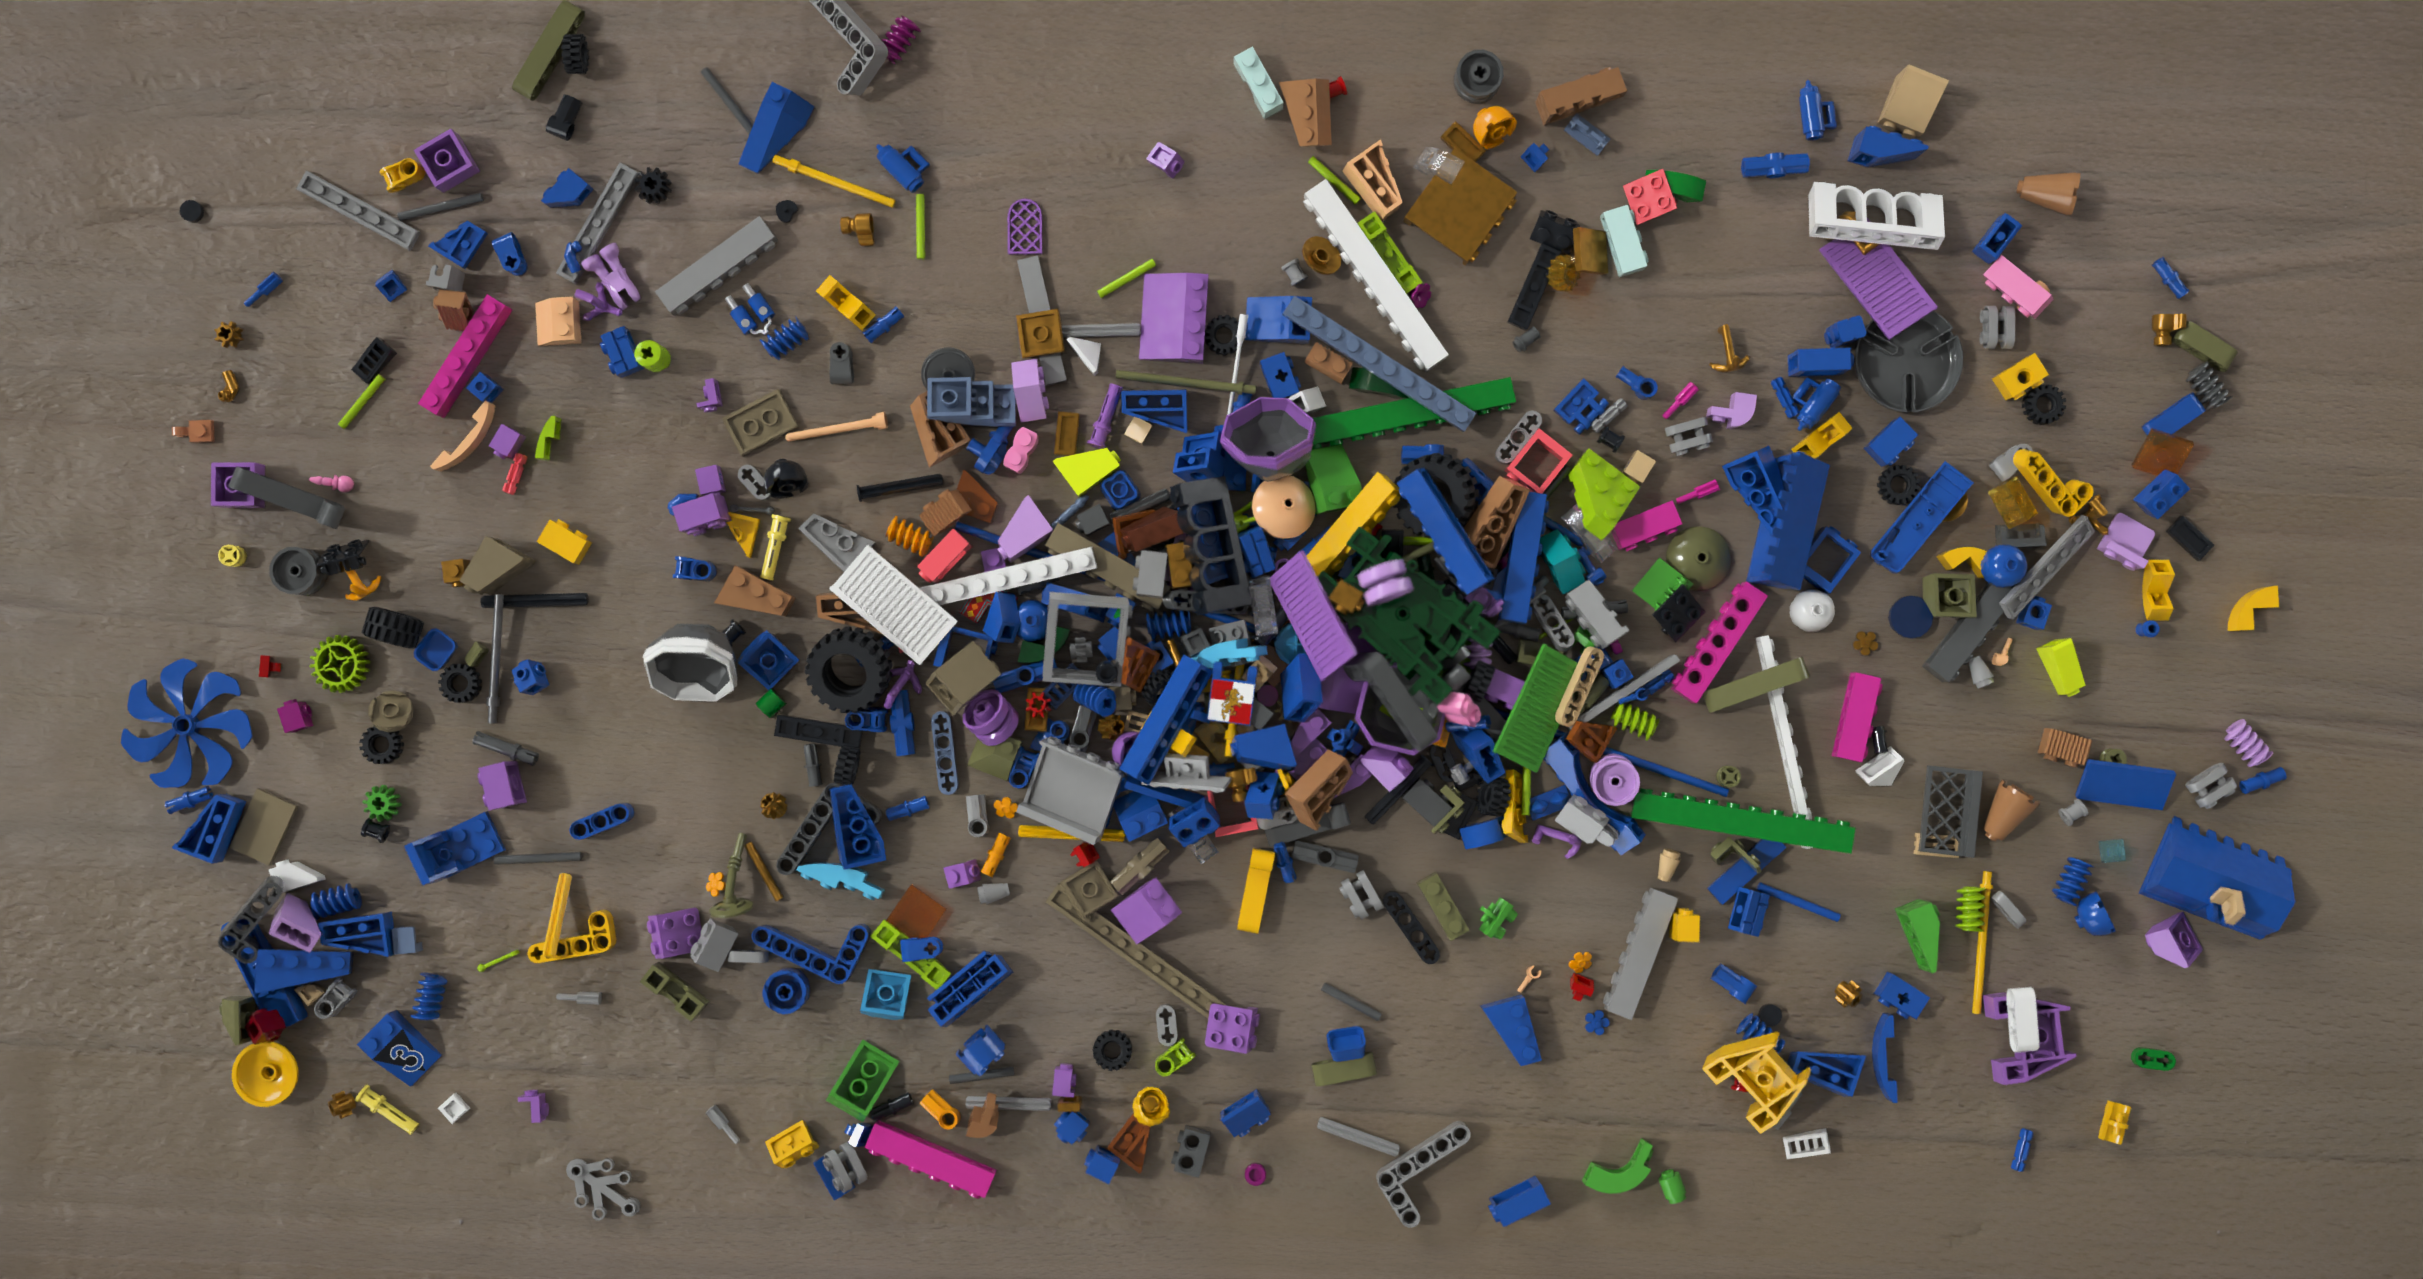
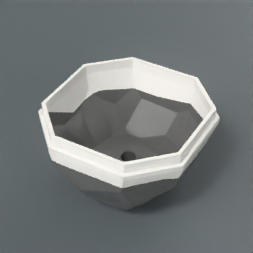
M677 624L650 643L643 655L651 688L673 700L716 702L732 692L737 686V661L727 635L717 631L711 625Z

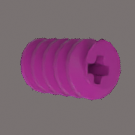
M902 15V18L897 17L895 19L897 25L892 24L890 26L892 32H886L887 39L881 40L888 49L886 59L893 64H896L894 59L902 60L898 54L899 52L907 53L903 47L904 45L911 47L908 38L916 39L913 31L921 32L915 23Z

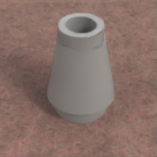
M1981 656L1971 658L1969 667L1973 685L1976 684L1977 689L1993 684L1994 676L1983 659H1981Z
M1008 883L982 884V886L977 887L980 904L986 903L988 905L1010 895Z

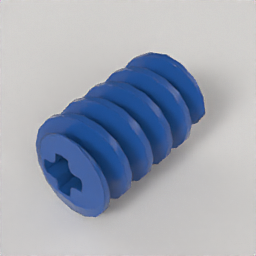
M796 316V323L790 319L788 320L789 328L782 324L781 333L775 329V337L768 334V342L760 339L761 344L771 357L780 360V352L787 355V347L794 350V342L799 346L802 344L801 337L806 341L809 340L807 330Z
M1171 610L1170 617L1163 611L1161 618H1159L1157 612H1154L1153 619L1146 613L1148 634H1150L1153 640L1156 639L1157 633L1161 639H1164L1166 632L1170 638L1173 637L1174 631H1176L1178 637H1181L1183 631L1186 634L1191 633L1190 611L1185 615L1180 610L1179 615L1176 616L1174 610Z
M1077 684L1073 692L1074 701L1101 716L1106 717L1115 712L1116 695L1114 691L1103 685Z
M2068 857L2067 861L2071 866L2064 865L2063 869L2067 873H2060L2059 875L2064 881H2056V885L2060 889L2053 888L2052 892L2056 895L2055 898L2077 907L2073 898H2081L2076 893L2077 891L2085 890L2080 883L2089 882L2084 878V875L2091 876L2092 873L2088 870V867H2095L2079 859Z
M350 883L345 885V890L342 886H337V893L334 888H329L328 894L325 890H321L320 897L316 892L311 895V911L316 920L320 917L325 918L328 915L344 913L345 910L359 909L362 906V897L359 890L353 888Z
M420 973V975L426 978L425 980L418 981L424 987L416 989V992L422 994V996L414 998L420 1005L412 1007V1009L418 1011V1014H412L411 1017L420 1020L438 1019L440 1014L436 1011L440 1010L442 1006L437 1002H442L444 999L440 994L445 992V988L441 985L447 984V979L433 973Z
M1751 1013L1741 1021L1736 1034L1744 1032L1742 1039L1746 1040L1749 1037L1755 1038L1770 1034L1773 1030L1770 1027L1766 1028V1023L1763 1021L1759 1022L1760 1018L1757 1015L1753 1016V1013ZM1778 1038L1776 1046L1773 1047L1778 1054L1784 1048L1785 1041Z

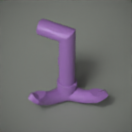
M597 282L595 286L598 298L580 289L576 290V298L595 306L592 311L583 315L582 319L584 321H590L603 312L612 313L616 316L622 314V309L611 306L607 302L604 286L600 282Z
M908 660L907 666L904 668L890 670L892 677L900 675V677L887 694L884 702L885 708H892L896 696L909 680L912 682L915 692L917 694L921 693L922 687L914 673L915 663Z
M1539 824L1532 839L1533 843L1540 844L1542 836L1546 835L1569 842L1573 847L1565 855L1566 859L1574 856L1579 851L1582 840L1573 833L1569 834Z

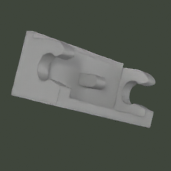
M445 265L443 275L437 276L438 266H432L429 281H426L427 286L438 292L439 289L462 292L465 278L464 272L451 265Z

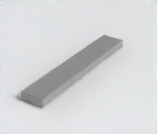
M619 162L574 240L580 242L582 246V251L576 253V259L581 270L571 273L564 258L556 274L574 284L578 283L585 271L581 263L586 258L594 255L634 186L635 179L639 177L640 174Z
M307 170L296 188L300 192L409 251L412 250L421 233Z
M1034 256L1017 260L1029 313L1050 310L1039 257ZM1061 353L1039 356L1046 386L1067 381Z
M2081 515L2026 573L2024 578L1999 602L2007 618L2014 619L2095 533L2087 516Z
M1675 654L1668 656L1593 705L1589 710L1584 711L1579 715L1577 721L1588 722L1617 703L1618 699L1628 696L1680 662V659ZM1573 726L1566 728L1570 732Z

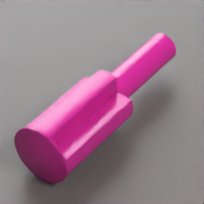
M1689 382L1674 398L1676 401L1663 414V418L1668 419L1680 405L1684 406L1699 391L1697 386Z
M1714 479L1694 488L1693 492L1676 498V502L1681 504L1695 497L1699 499L1720 491L1719 485Z

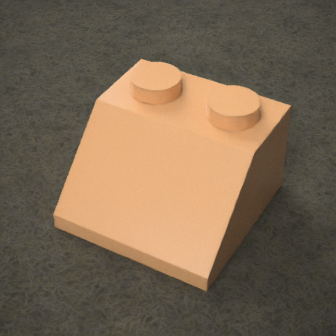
M557 297L535 303L538 346L581 344L580 307L577 299L574 297Z

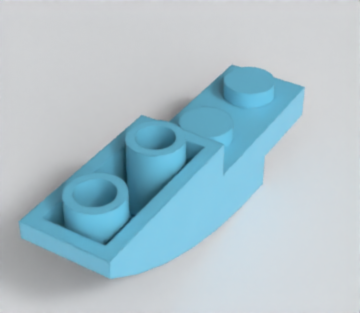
M1247 638L1236 639L1207 647L1191 659L1203 664L1207 668H1211L1213 671V664L1216 661L1223 662V667L1232 665L1231 662L1241 661L1243 657H1246V661L1259 660V656L1267 655V646L1248 647Z
M830 862L809 863L797 867V871L801 872V877L810 881L814 878L821 882L820 885L829 890L838 888L840 883L843 882V887L852 891L858 889L863 892L864 897L871 900L881 898L885 889L866 881L869 872L856 867L844 870L841 864Z

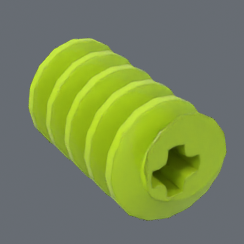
M645 340L636 346L635 359L646 369L660 372L669 367L671 363L669 351L657 342Z
M1618 702L1611 715V719H1614L1615 727L1620 722L1622 723L1621 730H1625L1627 726H1630V734L1635 730H1638L1637 737L1645 733L1646 741L1653 736L1660 720L1658 718L1655 721L1656 716L1654 714L1648 716V712L1645 710L1640 713L1639 707H1635L1632 710V704L1630 703L1624 706V703L1619 704Z
M1964 886L1957 890V893L1962 894L1963 897L1957 898L1956 901L1963 903V905L1956 907V910L1962 912V914L1956 916L1962 923L1955 924V927L1964 931L1984 932V930L1978 928V926L1984 925V921L1978 919L1985 916L1984 912L1978 910L1985 907V904L1979 902V900L1985 899V895L1979 893L1985 890L1984 887Z

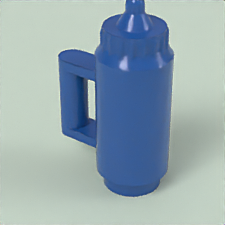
M1807 80L1805 88L1800 89L1799 97L1803 135L1806 136V140H1817L1824 137L1825 129L1837 128L1835 107L1833 101L1822 102L1818 87L1812 86L1811 81ZM1822 107H1826V115H1827V123H1828V124H1824V116H1823V108H1822Z
M878 144L876 146L879 151L877 159L881 162V165L907 191L910 190L914 193L923 185L924 180L921 173L930 164L913 146H910L901 154L890 145L882 147ZM909 155L920 167L916 170L905 157Z
M1806 377L1792 396L1794 402L1802 406L1797 417L1799 422L1798 431H1802L1804 428L1811 429L1815 424H1818L1839 396L1841 387L1835 381L1827 378L1825 382L1822 381L1819 385ZM1810 386L1814 387L1816 390L1808 401L1804 402L1801 400Z

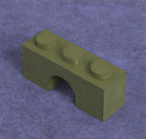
M1436 872L1416 882L1450 941L1470 931Z
M660 962L653 964L640 980V983L653 993L663 995L675 1005L674 1009L690 1022L697 1019L710 1002Z

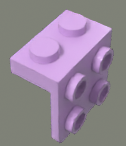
M2117 513L2108 527L2109 533L2103 536L2097 549L2103 552L2107 558L2123 563L2122 565L2129 570L2144 569L2148 560L2144 559L2143 556L2153 540L2155 532L2125 514Z

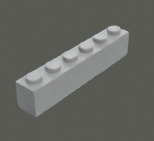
M759 216L657 289L655 293L674 316L677 314L681 315L689 309L688 306L690 304L703 300L708 291L721 287L726 278L739 274L740 268L744 265L754 263L762 252L772 250L776 246L775 243L778 242V239Z
M1653 888L1645 891L1642 898V903H1644L1642 910L1637 912L1634 923H1636L1633 932H1629L1626 940L1628 944L1627 949L1619 957V970L1614 972L1611 978L1612 988L1610 992H1606L1603 999L1604 1009L1632 1020L1678 898Z

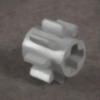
M1085 637L1075 638V643H1070L1071 659H1077V663H1087V658L1093 657L1092 642H1086Z

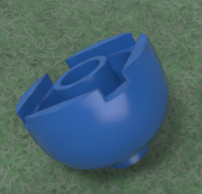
M2007 544L1997 545L1987 550L1980 564L1984 579L1999 588L2012 587L2019 583L2026 575L2028 568L2024 553L2017 547Z
M1027 600L1017 606L1020 625L1016 635L1027 642H1039L1046 639L1048 606L1038 600Z
M2097 891L2086 895L2078 902V915L2075 916V920L2080 929L2084 927L2089 934L2094 936H2104L2116 932Z

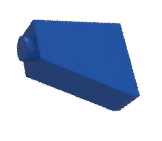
M1047 582L1042 592L1041 603L1049 605L1050 592L1089 594ZM1058 604V609L1103 623L1108 610L1106 607Z
M1285 724L1236 735L1232 743H1230L1231 753L1233 756H1236L1237 762L1273 769L1281 768L1284 771H1293L1297 766Z
M1481 729L1472 730L1471 732H1465V730L1451 732L1457 747L1487 784L1506 773L1499 754L1493 751L1495 747L1493 739Z

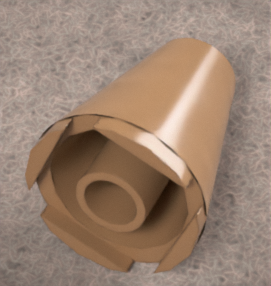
M2072 172L2024 176L2023 181H2018L2016 193L2020 194L2021 199L2071 216L2077 199L2076 194L2077 189H2079L2081 174Z
M2001 780L1983 827L1986 831L1985 836L1995 842L1998 839H2005L2041 803L2038 800L2035 803L2032 802L2033 796L2013 784L2006 786L2007 781Z

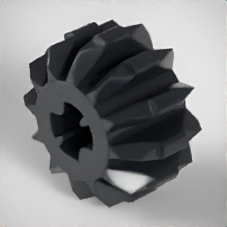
M647 167V174L640 171L639 174L642 178L635 179V182L639 184L635 187V191L639 192L638 197L641 200L646 199L648 204H651L653 200L656 204H659L661 197L667 200L665 192L671 193L672 191L667 187L672 184L671 180L667 179L668 174L666 172L661 173V170L657 167L654 171ZM653 182H655V183L657 184V186L654 185L655 188H654V189H651V188H650V186H652L651 184H652Z

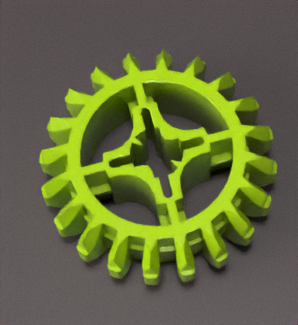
M335 635L334 639L327 637L326 642L320 641L321 649L314 648L313 650L317 655L310 657V659L315 660V663L309 665L310 668H315L311 675L314 677L318 676L316 683H323V689L330 688V692L338 690L339 693H345L346 690L353 691L354 686H361L359 680L367 679L363 673L370 671L368 668H365V664H370L371 662L364 658L369 653L366 651L361 652L364 645H357V639L350 640V636L346 635L343 638L341 635ZM338 647H345L351 652L352 656H344ZM329 655L330 659L329 662L326 664V659ZM339 660L344 661L342 662V665H340L341 668L336 667L338 666V663H340ZM354 664V669H353V672L351 673L350 669H351V666ZM328 672H335L342 681L334 680Z

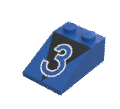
M397 1010L387 1013L357 1044L374 1062L410 1087L442 1056Z

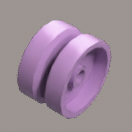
M1403 559L1377 565L1357 576L1362 588H1371L1364 594L1368 606L1388 602L1413 590L1410 578L1401 577L1406 572Z
M1614 753L1603 755L1590 769V785L1598 799L1605 804L1613 806L1624 805L1633 800L1639 791V774L1631 761L1623 755ZM1615 777L1618 779L1616 782L1612 780Z

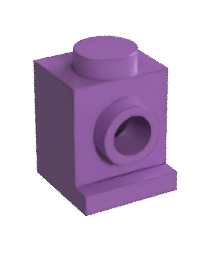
M1061 1063L1060 1066H1056L1052 1096L1074 1098L1075 1090L1071 1089V1087L1076 1086L1077 1074H1073L1072 1064Z

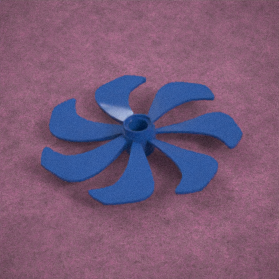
M182 658L166 666L161 672L160 680L166 693L180 713L178 717H174L161 710L149 699L146 679L140 680L131 687L127 707L129 713L134 718L150 722L172 723V729L150 738H138L128 729H123L121 745L134 760L138 762L152 760L172 742L177 734L180 735L176 754L169 768L166 771L149 775L158 787H182L191 779L192 756L188 736L201 749L208 763L209 770L202 781V785L219 784L229 772L233 763L231 754L220 744L198 733L200 728H217L235 734L241 749H244L253 737L248 715L242 710L234 709L201 721L196 716L211 700L221 694L229 693L240 696L241 690L236 679L221 672H211L206 675L199 689L191 714H186L183 698L184 680L186 675L198 665L194 661ZM186 720L189 722L188 730L184 728V722Z

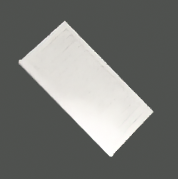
M869 545L864 548L834 585L830 586V590L919 665H922L926 657L958 622V620Z

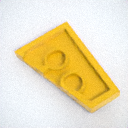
M1514 769L1506 770V777L1504 779L1510 784L1508 789L1511 790V793L1508 796L1510 801L1507 802L1509 806L1508 808L1505 807L1506 812L1502 820V829L1504 834L1519 843H1529L1528 835H1524L1523 824L1527 823L1526 816L1521 815L1522 774Z

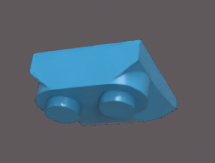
M868 969L860 1012L876 1018L904 1019L911 975Z

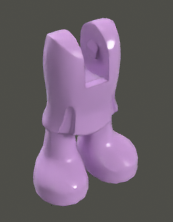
M616 243L605 246L599 252L613 272H608L598 254L586 258L581 263L586 271H593L602 280L601 284L607 288L613 301L620 309L624 310L628 307L624 297L620 294V291L626 289L634 302L641 299L637 288L629 279L626 269L622 267L619 261V248Z

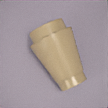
M1664 848L1663 853H1660L1658 879L1670 882L1681 861L1679 852Z

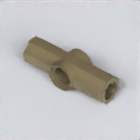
M1156 838L1145 850L1139 852L1126 864V867L1110 881L1111 884L1123 895L1138 880L1141 881L1154 869V866L1170 850L1159 838Z

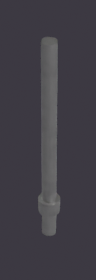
M495 594L490 688L489 697H487L486 706H488V723L492 724L497 723V707L500 706L498 689L504 599L502 594Z

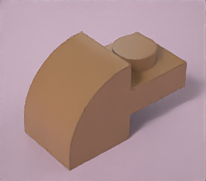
M988 1092L983 1107H973L968 1120L966 1136L982 1138L991 1135L996 1130L999 1116V1104H995L997 1094Z

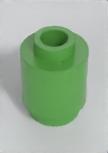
M1673 1169L1663 1171L1661 1173L1662 1176L1658 1180L1665 1199L1669 1200L1670 1204L1685 1200L1686 1190L1679 1172H1674Z

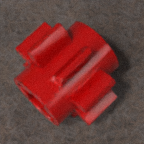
M1033 692V698L1031 700L1026 699L1030 707H1027L1025 710L1027 712L1033 711V718H1036L1037 714L1045 718L1044 713L1052 711L1048 707L1052 700H1044V692L1040 696ZM1038 700L1044 703L1041 705V710L1034 708Z

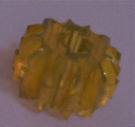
M1559 255L1554 260H1550L1551 266L1547 268L1549 274L1546 276L1550 279L1548 285L1557 291H1572L1573 287L1578 286L1577 280L1581 279V277L1579 276L1580 272H1577L1575 269V257Z

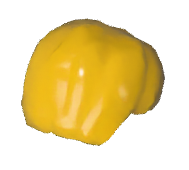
M1145 1087L1133 1099L1134 1117L1139 1123L1151 1127L1163 1123L1169 1117L1168 1100L1160 1088Z

